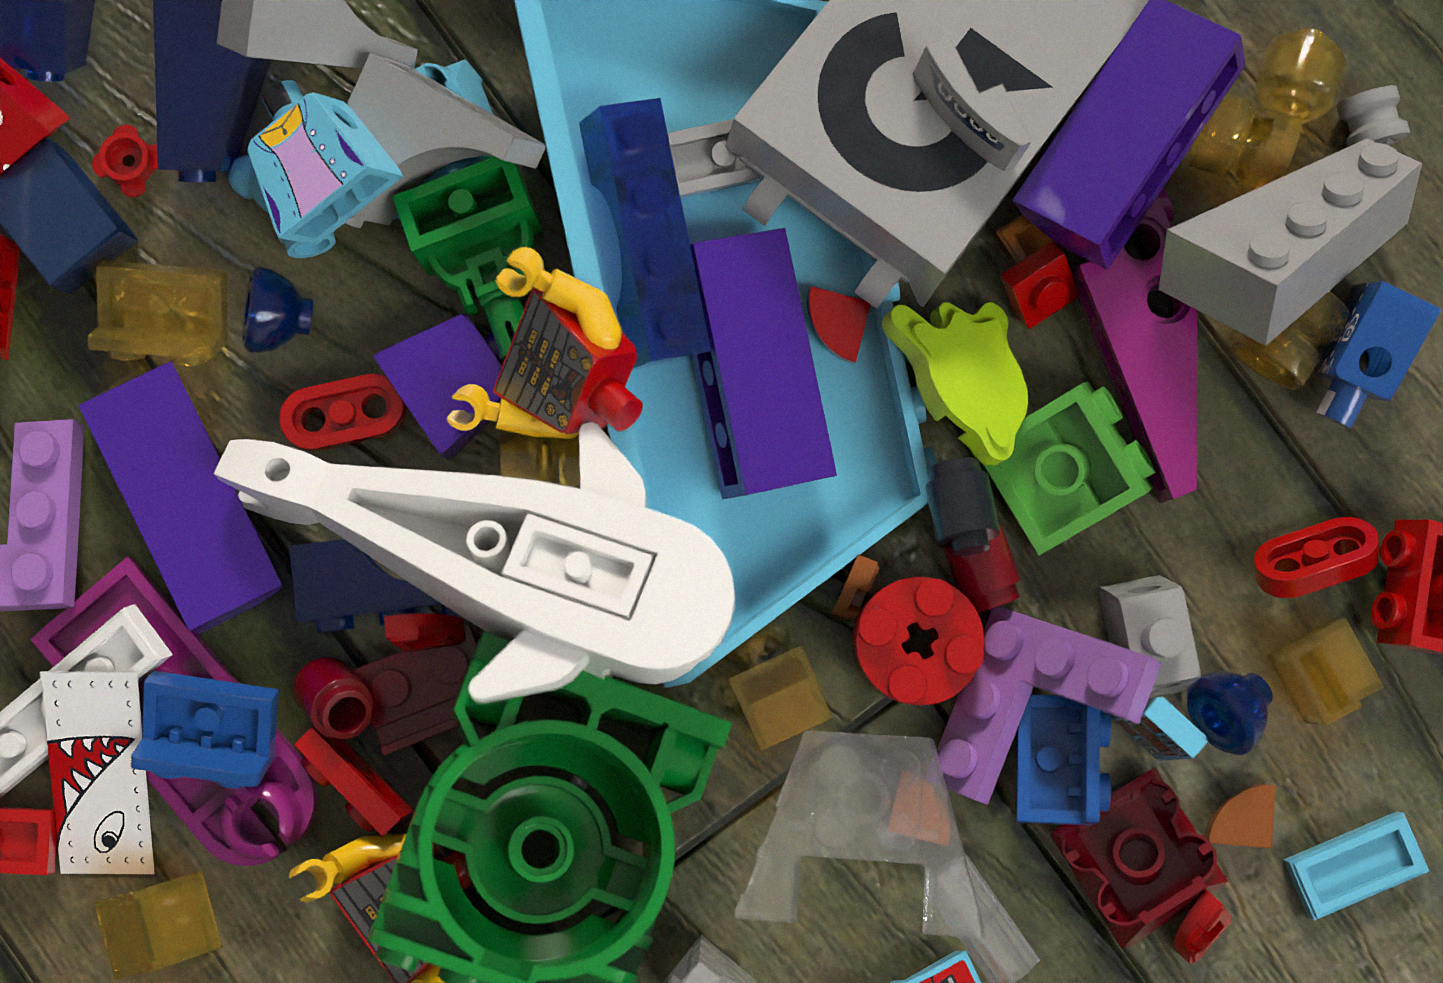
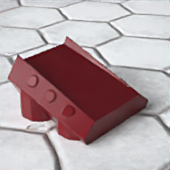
M1156 768L1148 770L1111 794L1109 811H1099V823L1091 826L1061 825L1050 834L1122 949L1138 944L1143 938L1192 908L1206 890L1214 895L1228 882L1217 865L1216 851L1206 837L1196 832L1181 809L1178 797L1171 787L1163 781Z

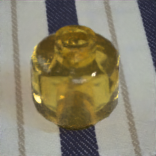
M1304 28L1278 35L1268 44L1256 84V94L1259 101L1266 107L1268 113L1273 118L1284 123L1303 124L1323 116L1334 106L1346 64L1344 54L1333 40L1316 29Z

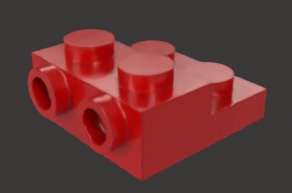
M1395 519L1394 530L1384 537L1380 549L1381 559L1388 566L1385 590L1375 598L1371 608L1372 622L1378 628L1376 643L1443 655V523L1429 519Z

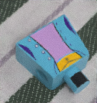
M292 80L276 83L264 92L262 101L273 122L250 140L248 153L274 230L279 238L317 245L403 177L398 166L345 102L314 92L303 96L297 83Z

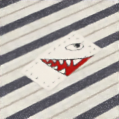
M40 671L61 874H155L146 771L131 768V754L142 740L137 672Z

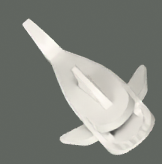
M593 422L583 424L579 431L581 490L546 482L501 476L329 464L306 452L275 442L250 439L230 440L214 472V475L220 481L240 491L238 496L244 508L288 523L304 525L321 523L473 624L492 635L511 641L471 681L468 690L476 702L486 703L554 690L571 682L582 670L602 679H605V676L610 678L616 676L636 683L646 684L672 681L688 673L700 661L708 658L714 649L722 643L731 625L735 609V590L732 573L724 554L709 536L694 525L647 508L646 492L638 472L600 426Z

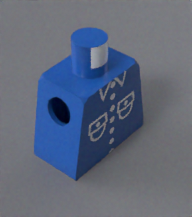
M1384 281L1355 284L1315 368L1317 375L1332 381L1316 413L1351 429L1367 398L1389 402L1442 309ZM1365 352L1368 364L1362 373L1359 368V358Z

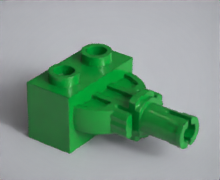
M494 156L393 195L392 199L411 252L428 276L435 274L446 287L458 293L464 311L468 315L480 313L472 292L473 289L475 290L496 341L500 360L504 363L513 339L512 332H516L524 308L521 296L512 297L505 294L499 289L496 278L503 269H512L518 274L525 276L522 270L510 265L507 262V258L516 249L524 247L534 249V235L542 233L543 229L517 164Z

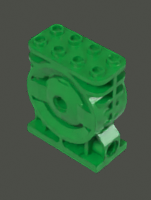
M483 632L474 647L466 674L451 711V716L464 744L442 763L423 791L367 939L378 945L375 953L376 959L415 972L419 960L441 967L437 977L445 983H638L640 976H637L645 950H650L653 937H650L657 914L660 912L667 895L673 873L675 839L670 814L701 799L717 750L724 748L732 722L605 676V679H602L582 670L571 682L563 687L535 693L571 706L577 718L576 723L560 720H538L513 725L523 696L480 703L474 701L468 690L471 681L511 643L509 640ZM600 717L642 733L650 732L649 735L651 736L642 762L622 743L596 730ZM469 718L493 726L491 734L479 740ZM528 766H547L567 771L584 780L601 796L612 814L617 834L642 843V856L612 846L608 825L599 807L583 790L565 780L548 776L525 777L503 785L491 793L485 800L452 789L451 787L457 778L484 786L502 773ZM660 787L681 795L666 802ZM536 830L548 834L555 846L554 857L551 862L539 869L528 865L523 859L521 852L522 843L526 836ZM434 843L464 854L467 873L476 892L492 909L510 919L531 924L551 923L573 915L592 899L624 911L616 922L589 914L576 924L552 933L523 934L509 931L489 921L471 904L460 885L455 866L432 858V844Z

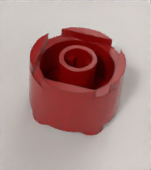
M911 577L898 580L883 587L865 602L855 621L852 635V653L860 674L874 690L897 702L911 705H930L943 702L955 696L973 679L984 658V631L975 607L957 588L941 579ZM910 624L917 631L928 630L932 640L925 644L928 654L923 658L918 652L906 653L903 650L901 643L909 638L907 627Z

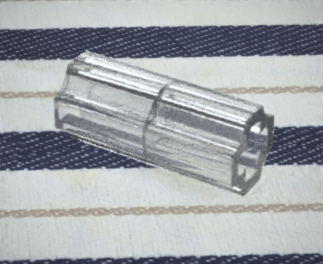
M966 853L949 860L920 883L989 983H1015L1028 974L1040 961L1036 952Z

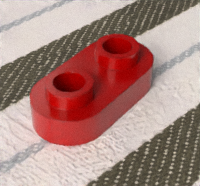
M364 374L305 387L293 392L282 405L280 426L283 434L291 443L304 450L317 452L378 439L392 434L403 423L407 406L386 376ZM374 397L384 398L386 401L384 414L378 418H369L366 414L368 401ZM315 410L323 411L326 418L324 426L316 432H310L306 427L307 416Z
M1339 517L1271 539L1262 544L1255 553L1256 582L1265 593L1271 596L1296 598L1363 576L1373 570L1378 563L1379 537L1376 529L1370 523L1354 517Z

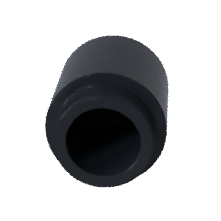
M972 457L949 459L929 468L930 481L925 485L936 545L941 548H950L952 556L956 557L971 556L987 551L990 548L989 540L996 538L1000 534L988 473L981 471L978 459Z

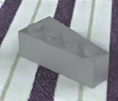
M1367 138L1167 229L1159 290L1266 346L1408 223L1422 163L1397 152L1396 149L1389 145L1377 143Z

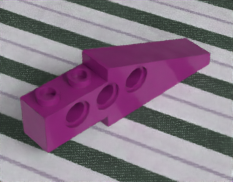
M1164 188L1132 233L1141 236L1149 244L1151 252L1149 260L1141 261L1132 258L1123 246L1108 270L1089 261L1079 265L1072 273L1080 296L1077 299L1133 438L1143 446L1155 467L1156 472L1150 475L1149 478L1160 504L1197 490L1198 310L1168 295L1173 304L1172 317L1161 318L1153 314L1147 304L1148 292L1160 291L1159 283L1167 229L1172 228L1169 222L1173 221L1174 218L1172 204Z

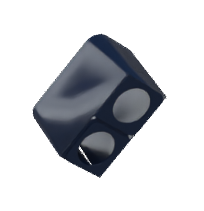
M47 137L0 174V225L15 241L16 245L49 286L64 293L73 294L138 242L131 229L75 160L60 145Z

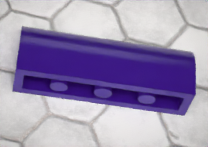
M1149 0L1014 197L1013 202L1032 224L1054 241L1108 270L1246 66L1241 35L1169 1Z
M786 228L695 242L671 253L722 500L837 476Z
M172 361L78 405L189 631L201 634L255 607L282 588L283 585L235 488L220 481L214 475L220 458Z

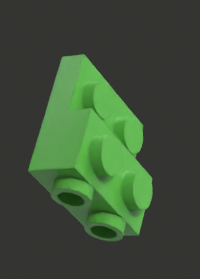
M1089 381L1027 416L1015 435L1012 455L995 466L983 464L1039 556L1147 494L1154 488L1147 477L1156 472L1149 455L1137 440L1128 445L1114 424L1123 419L1122 413L1116 401L1104 386L1094 391Z

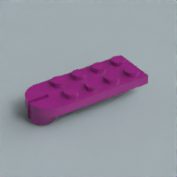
M126 557L75 600L74 608H66L30 639L54 667L120 610L135 604L173 654L154 671L239 683L201 636L188 630L179 610L136 559L132 557ZM146 678L138 683L142 729L144 681ZM278 728L276 729L275 758L260 784L256 787L226 788L218 785L215 781L189 777L166 779L146 771L148 781L207 851L218 859L233 865L253 866L263 864L283 855L289 850L254 809L253 806L259 801L264 804L280 823L278 835L288 846L300 841L313 824L318 810L319 792L317 781L304 769L301 764L303 757Z

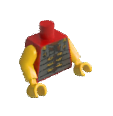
M528 247L516 249L507 258V262L513 267L522 270L525 276L518 274L512 269H503L497 276L496 283L500 290L512 297L526 295L531 288L532 291L493 388V392L501 397L500 403L490 401L488 393L482 387L476 384L465 385L459 388L452 395V398L470 403L474 408L475 414L463 410H455L447 416L448 423L457 430L467 431L473 429L484 419L496 422L495 429L531 437L562 439L576 437L579 435L581 426L589 422L598 424L600 428H604L609 424L616 431L627 430L637 421L643 409L642 401L625 388L638 357L636 347L622 333L608 296L602 290L557 269L551 274L544 271L543 260L534 249Z
M386 834L383 837L381 835L361 836L326 854L323 860H307L295 866L289 873V878L303 871L312 873L316 878L317 887L313 893L299 900L305 903L312 902L329 892L374 956L378 945L368 941L367 937L371 926H373L382 901L381 899L389 883L406 834ZM433 843L432 858L455 866L458 880L466 897L479 911L478 903L467 889L472 883L467 873L464 854L453 850L444 857ZM378 960L394 983H445L437 977L441 968L437 965L419 960L416 970L413 972Z

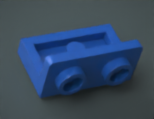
M152 670L144 681L142 740L131 754V768L150 771L154 775L166 779L189 777L215 781L218 785L226 788L258 786L275 758L279 689Z
M1030 695L1016 731L1015 823L1085 826L1099 823V811L1108 812L1111 799L1109 773H1100V747H1109L1111 714L1058 695Z

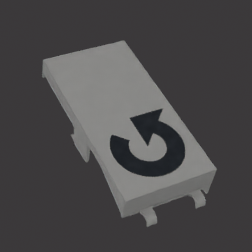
M829 0L733 119L725 148L763 177L742 210L763 226H766L775 210L789 196L876 260L854 293L878 309L885 297L901 278L907 284H910L918 304L924 307L1024 171L1027 170L1102 70L1149 0ZM950 37L978 93L1001 84L1003 85L1032 140L1016 167L1002 171L986 161L967 146L935 111L913 76V72L926 45Z

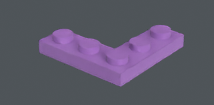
M74 419L15 423L7 544L0 545V612L74 608L84 425Z
M999 606L992 608L984 628L983 662L970 683L959 692L926 780L988 805L1033 687L1139 724L1162 663L1150 656Z

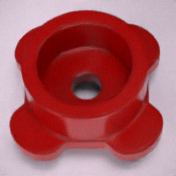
M121 125L114 130L113 135L103 142L99 153L93 158L92 167L99 177L111 178L118 183L121 192L125 196L136 198L145 193L146 181L152 173L166 165L167 155L160 145H149L142 140L135 127ZM128 156H133L135 158L134 164L129 167L125 166V159Z

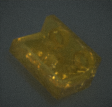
M107 260L102 261L96 266L98 327L88 335V349L108 351V356L117 360H138L146 357V355L170 356V361L177 365L195 366L206 363L208 359H213L228 342L227 271Z

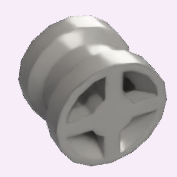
M1389 85L1371 89L1346 98L1336 105L1339 118L1348 123L1350 134L1346 139L1348 147L1367 138L1377 143L1391 145L1411 135L1407 121L1400 118L1396 106L1400 101L1397 86Z

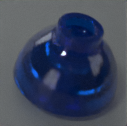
M258 266L250 274L246 292L242 326V345L248 353H264L286 345L296 334L309 335L313 315V299L301 297L294 284L284 275L272 269Z
M1217 671L1201 676L1187 688V709L1194 726L1206 736L1205 739L1212 746L1228 754L1241 756L1250 752L1262 738L1269 716L1267 706L1272 703L1273 694L1268 683L1255 673H1247L1243 676L1235 672Z

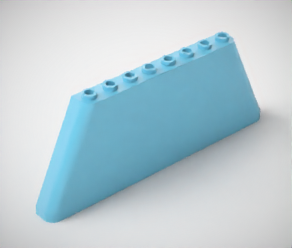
M514 0L545 145H547L546 152L574 278L602 290L608 296L622 333L636 347L638 358L625 388L642 401V412L637 421L627 430L616 431L607 424L608 436L641 477L647 497V508L694 525L709 536L724 554L732 573L735 590V609L730 628L726 632L722 643L714 649L708 658L700 661L688 673L675 680L663 682L664 688L693 681L855 559L858 554L863 553L928 504L925 485L930 481L929 468L937 464V459L932 447L923 448L918 425L925 423L927 420L926 408L917 386L910 387L905 364L909 362L908 358L886 336L881 326L883 316L893 309L892 302L900 300L899 282L894 285L878 309L872 305L870 306L856 363L852 364L836 357L820 341L812 327L807 312L809 287L813 286L864 300L854 292L876 260L789 196L775 210L767 225L763 226L742 210L746 201L761 181L668 201L656 149V135L734 119L828 3L822 0ZM786 228L837 476L722 500L671 253L695 242Z

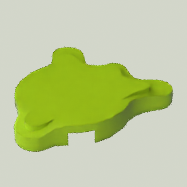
M943 302L931 312L930 324L906 305L895 306L883 316L881 326L886 336L900 348L912 365L918 391L935 421L947 416L955 425L963 429L965 433L959 436L958 439L968 446L975 458L982 464L995 466L1009 458L1014 450L1015 435L1026 416L1028 391L1022 370L1009 348L1007 341L1009 323L1004 310L997 304L990 302L982 305L971 315L949 302Z

